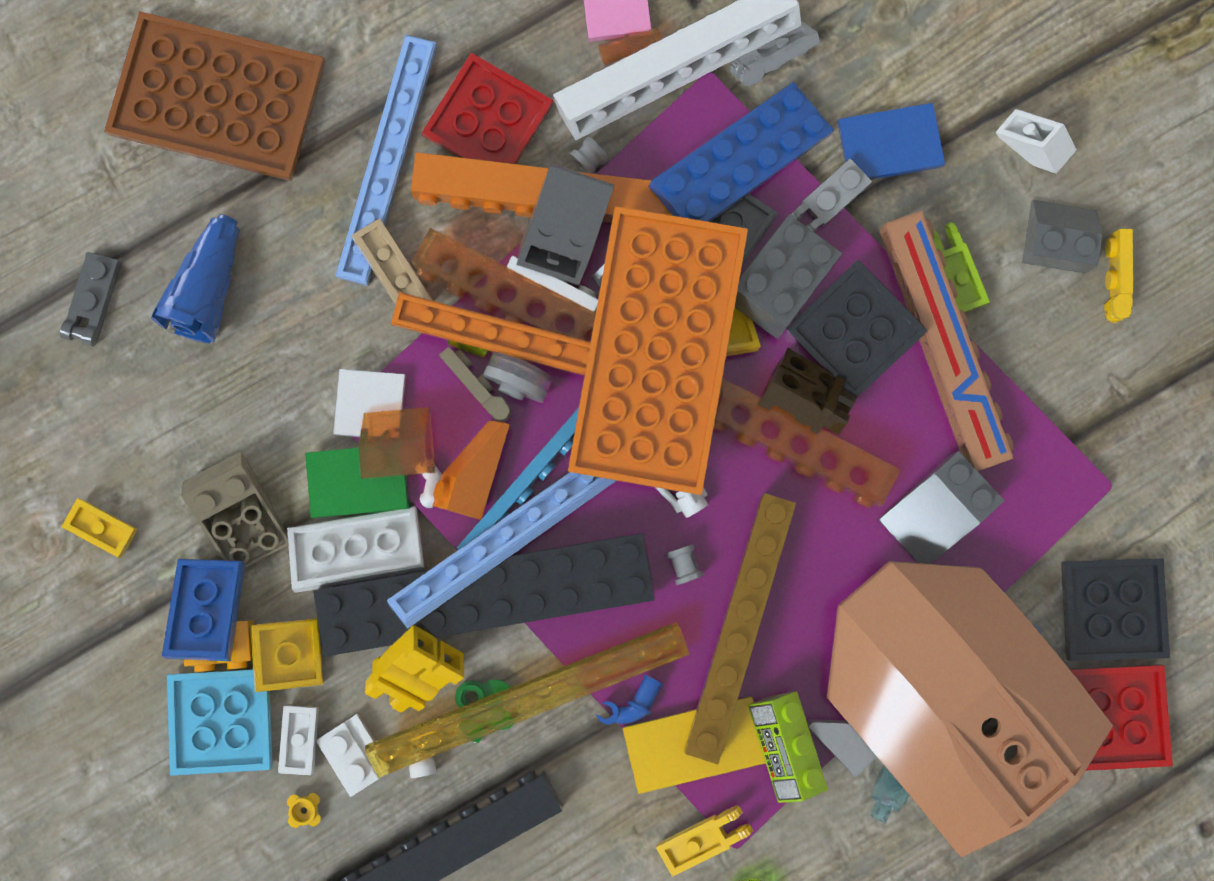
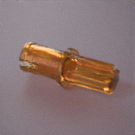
M653 28L631 36L628 33L624 34L625 38L603 45L600 44L598 49L603 65H606L607 63L628 57L648 47L650 44L662 40L658 28Z

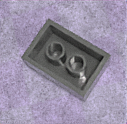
M789 214L740 277L735 308L779 339L842 253Z

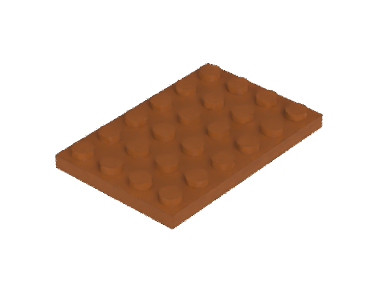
M139 11L104 132L117 138L292 181L326 61L321 56Z

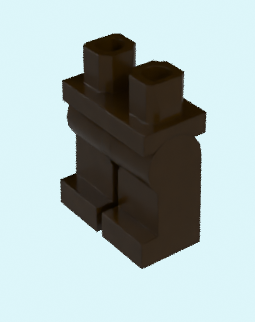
M787 348L775 366L758 405L769 411L773 405L794 415L800 424L810 426L809 430L817 435L823 427L839 435L849 421L850 415L848 413L852 409L857 397L842 389L846 379L839 375H836L834 378L826 369Z

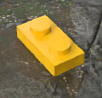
M80 498L76 499L61 526L117 558H123L138 531L132 525Z

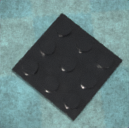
M859 259L787 328L789 333L834 378L836 375H839L846 379L843 388L856 397L864 392L928 332V329Z
M1164 558L1061 562L1067 661L1170 658Z

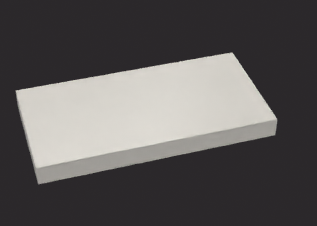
M412 506L410 509L383 511L287 528L291 584L294 593L425 570L419 512L416 506Z

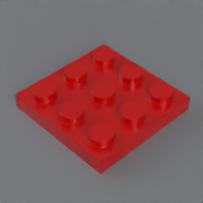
M470 53L421 134L424 138L459 158L517 164L554 103L551 98L475 54Z
M1164 665L1070 669L1113 725L1085 771L1173 766Z

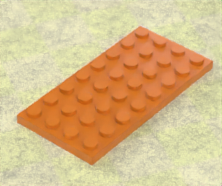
M615 206L568 472L702 495L746 244L747 228Z

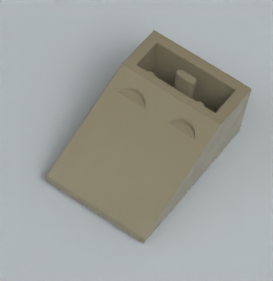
M242 452L183 482L181 497L223 560L242 561L245 563V568L289 545L288 536L273 506Z

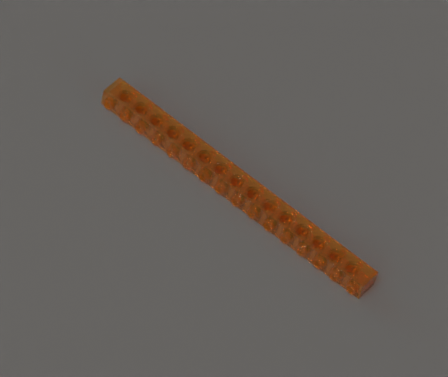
M432 228L428 230L412 260V264L418 270L416 274L431 283H434L436 279L447 285L445 289L460 298H463L464 294L475 299L474 305L482 310L491 313L495 309L504 314V320L585 340L593 332L595 312ZM454 259L458 261V267L454 272L446 273L442 271V265L446 260ZM484 274L487 276L486 284L480 288L472 287L470 281L474 275ZM509 288L516 291V297L512 302L504 303L499 300V294L504 289ZM535 303L542 304L546 308L545 313L538 318H533L527 314L528 308ZM560 319H571L575 323L574 328L568 333L558 331L556 325ZM722 378L719 393L720 404L716 410L713 429L722 433L727 429L737 434L736 440L751 448L756 444L766 449L765 455L780 463H783L785 459L795 464L794 470L809 478L816 475L826 480L824 486L837 493H842L845 490L855 495L853 500L866 508L871 509L873 505L878 507L884 504L900 469L823 429L818 435L809 430L810 426L800 424L794 415L773 405L770 411L759 406L758 403L761 399L759 396ZM736 407L744 408L749 415L748 422L744 424L736 423L731 416L732 410ZM771 422L777 427L778 434L776 438L767 439L762 435L761 426L763 423ZM800 437L806 442L807 450L804 454H796L792 451L790 446L792 438ZM829 452L834 455L836 465L833 470L825 469L821 465L820 457L822 453ZM853 467H858L864 471L865 481L862 485H856L851 481L850 472Z

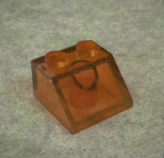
M430 407L363 414L358 444L361 479L435 473Z

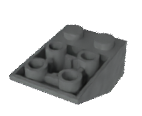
M550 163L520 243L516 265L579 285L594 248L614 184Z

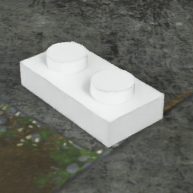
M283 706L278 773L314 774L319 707Z

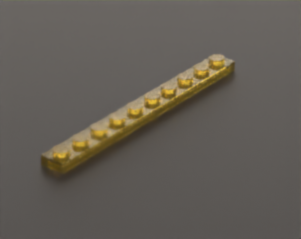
M675 622L365 745L366 755L377 776L382 777L687 656L690 653L678 622Z

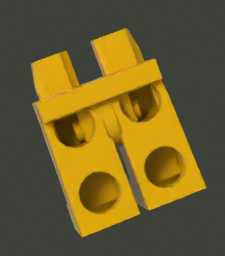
M413 625L381 657L378 656L372 662V674L365 681V693L374 699L381 697L384 693L389 695V704L400 713H403L410 707L421 711L426 706V702L431 701L440 689L449 682L456 685L464 679V653L441 640L437 643L436 637ZM418 639L424 642L423 646L418 647ZM444 654L450 657L446 662H444Z

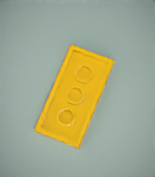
M752 696L737 700L719 764L684 753L696 709L622 727L638 794L765 764L766 762L748 708L749 704L754 703Z

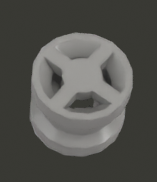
M590 137L583 141V146L579 150H573L569 153L573 163L584 173L595 174V169L598 166L609 162V158L604 150Z

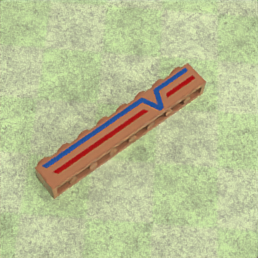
M920 211L885 223L879 232L908 310L928 329V332L919 341L960 453L977 471L1014 459L1011 453L1014 451L1012 439L1008 433L1004 434L1000 423L1003 419L1001 409L996 402L992 401L989 393L991 389L989 377L985 371H981L977 361L980 358L978 347L973 340L970 341L966 331L968 328L967 317L963 310L958 309L955 301L957 297L955 285L951 279L947 280L943 269L946 266L944 255L940 249L936 250L933 242L934 229L931 221L925 219L923 212Z

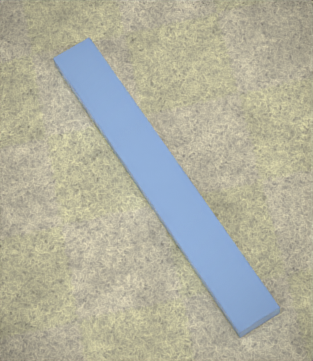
M405 34L336 272L337 278L366 286L369 285L373 270L351 236L379 218L384 226H386L437 49L436 42Z
M569 472L387 600L389 606L408 629L617 480Z

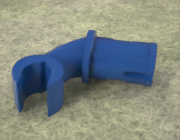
M644 675V679L632 702L628 701V706L618 707L613 702H602L612 708L614 715L604 719L596 714L598 720L606 725H613L614 723L627 724L642 719L648 714L651 715L650 709L663 684Z

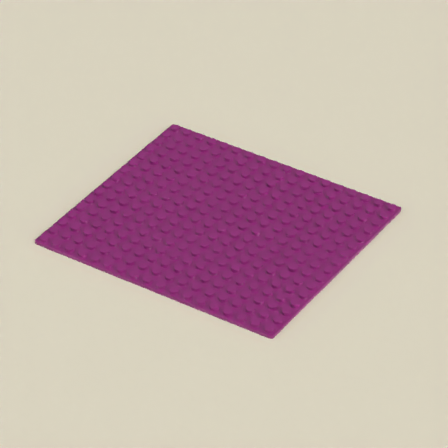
M710 72L700 77L596 174L652 181L750 111ZM798 160L750 193L778 214L742 265L740 277L788 215L792 214L802 205L803 200L821 185ZM845 208L824 227L821 226L814 232L839 250L842 255L788 327L858 259L907 308L887 252ZM807 211L799 222L807 226L815 218ZM602 222L580 284L576 285L567 282V284L577 289L580 285L591 289L597 293L596 299L599 298L600 287L592 275L605 264L612 225L609 222ZM520 244L452 305L591 342L595 317L508 273L506 267L512 256L518 258ZM753 321L761 345L759 350L726 356L703 485L708 494L704 497L708 506L686 518L682 511L676 513L669 501L655 487L616 481L512 554L516 555L638 533L645 534L656 596L655 601L525 623L610 716L614 715L612 708L602 702H613L618 707L628 706V701L632 702L644 679V675L663 684L650 709L652 714H648L632 723L619 724L621 728L697 709L759 500L764 493L795 502L796 506L738 699L752 696L753 702L772 695L797 691L806 721L809 719L846 720L827 699L838 605L889 561L917 563L878 519L948 455L960 452L919 340L856 398L852 409L848 413L850 415L849 421L839 435L825 427L817 435L809 430L810 426L800 424L794 415L773 405L769 411L759 406L758 403L775 366L787 348L792 349L820 367L822 366L789 333L787 328L777 339ZM422 333L381 371L382 373L406 375L400 440L353 436L352 438L361 447L404 443L409 499L458 551L457 547L480 520L438 507H424L420 502V495L424 493L426 479L416 466L429 457L438 470L443 473L488 421L496 420L441 359L439 354L448 347L454 353L460 349L472 363L468 369L475 377H478L480 374L483 375L487 366H492L511 374L515 368L527 373L526 381L547 392L543 403L526 397L523 400H519L499 391V385L485 378L494 388L489 392L491 396L502 397L510 407L512 415H510L509 421L503 422L509 424V429L482 518L579 408L585 376ZM977 345L980 358L977 361L981 371H985L991 383L989 393L992 401L996 402L1001 409L1003 419L1000 423L1004 434L1008 433L1012 439L1014 451L1011 453L1014 459L978 471L1003 498L1004 502L978 526L930 564L980 567L1005 593L1112 489V484ZM571 450L566 456L560 453L552 463L556 467L544 481L540 478L536 480L530 487L534 492L526 502L569 473L568 467ZM668 490L678 500L676 493L679 491ZM516 503V505L509 511V513L511 514L513 511L521 507V505ZM693 544L695 548L692 551L698 569L703 571L704 576L676 585L677 575L672 561L667 559L666 553ZM810 731L821 768H823L835 756ZM766 763L675 785L706 819L713 815L718 816L723 811L736 805L740 806L743 813L739 818L722 826L726 834L747 823L752 827L753 832L749 836L731 845L736 849L747 842L787 803H778Z

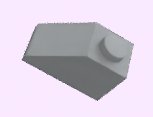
M809 719L807 721L810 731L855 777L877 757L846 720Z

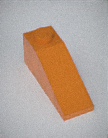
M488 421L442 473L440 481H438L434 488V502L432 506L471 518L482 519L509 424L496 421Z

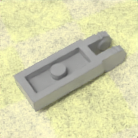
M801 20L800 27L732 61L729 72L736 78H739L745 86H753L754 83L756 84L761 81L764 73L780 68L782 64L807 53L809 49L820 44L818 32Z
M849 159L805 198L802 205L790 215L799 221L808 211L815 220L806 227L815 232L819 227H824L870 186L872 181Z

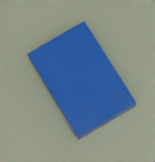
M933 103L841 118L837 122L845 162L851 159L870 180L942 168L945 165Z
M177 560L162 657L165 659L231 661L245 563L230 560Z

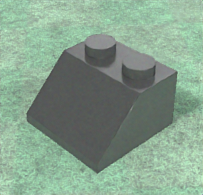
M1032 200L1022 263L1085 274L1097 267L1102 241V230L1097 210Z

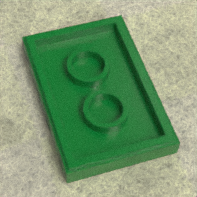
M404 443L305 453L311 518L410 509Z

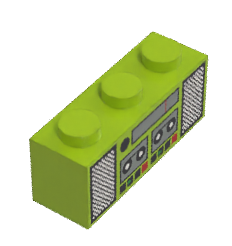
M797 691L772 695L749 704L748 708L778 803L805 801L827 791L828 787Z

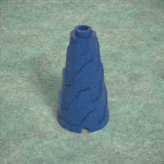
M219 214L218 218L210 219L206 229L195 242L191 252L186 254L174 279H171L155 307L151 319L156 324L167 330L171 322L170 326L176 329L174 334L202 343L210 344L211 341L215 342L223 315L224 301L232 276L230 272L240 233L235 219L223 214Z

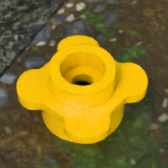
M310 793L308 796L299 797L297 794L291 795L287 800V805L289 806L288 824L293 828L307 824L312 827L317 826L321 821V816L318 814L320 797L316 793ZM303 807L307 809L305 814L301 812Z

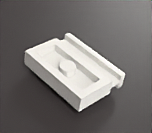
M359 713L316 740L350 797L393 770Z

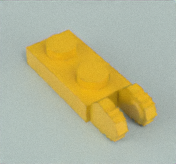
M1118 229L1109 235L1105 243V256L1109 258V270L1106 272L1105 286L1107 290H1110V299L1104 304V314L1107 321L1113 322V324L1129 318L1132 314L1133 229Z
M740 806L731 807L718 816L713 815L657 844L656 849L672 877L730 849L732 844L746 838L753 832L752 827L748 823L739 826L728 834L724 831L723 825L736 820L743 813Z

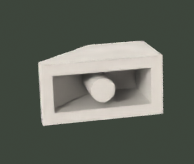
M1017 109L995 132L1002 141L1031 165L1056 174L1077 150L1064 124Z

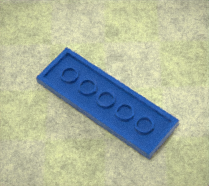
M792 82L650 182L648 187L672 216L711 222L821 143L834 130L797 85Z

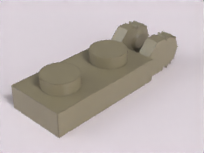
M448 347L439 354L441 359L497 422L509 421L508 419L512 414L508 404H506L502 397L491 396L489 392L494 388L482 374L478 377L472 374L468 369L472 363L460 349L454 353Z

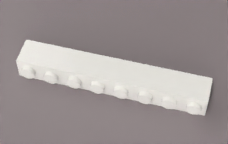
M737 0L731 5L553 94L559 114L576 141L800 27L799 3L797 0Z

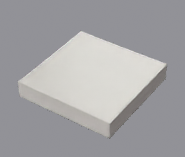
M339 369L333 434L400 440L406 375Z

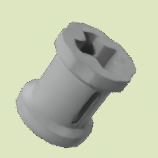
M693 544L666 553V557L671 559L677 575L676 585L704 576L703 571L698 569L692 551L695 549Z

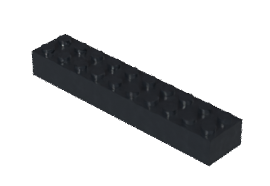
M638 533L511 555L414 625L438 638L655 601L656 596L645 534ZM429 570L313 590L324 657L394 644L411 627L406 628L389 606L387 600Z

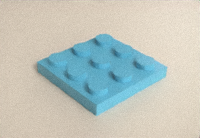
M253 669L167 675L170 776L271 770L273 768L270 691L255 692Z

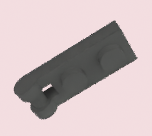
M86 253L67 318L60 329L61 338L70 341L75 338L82 340V343L92 347L96 345L122 262L94 253ZM82 318L89 320L88 326L85 328L79 326Z

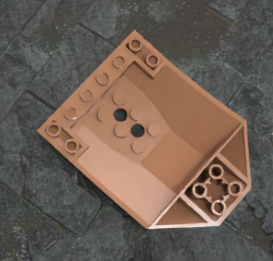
M889 561L838 605L827 699L885 765L960 857H964L1023 829L1033 822L1079 782L1113 727L1112 723L1058 654L1013 601L980 567ZM989 718H996L998 721L996 732L990 736L983 735L981 730L983 722ZM1017 745L1018 751L1016 756L1011 760H1005L1004 753L1009 746Z

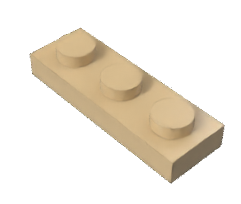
M380 218L352 234L351 238L395 305L399 292L432 300Z

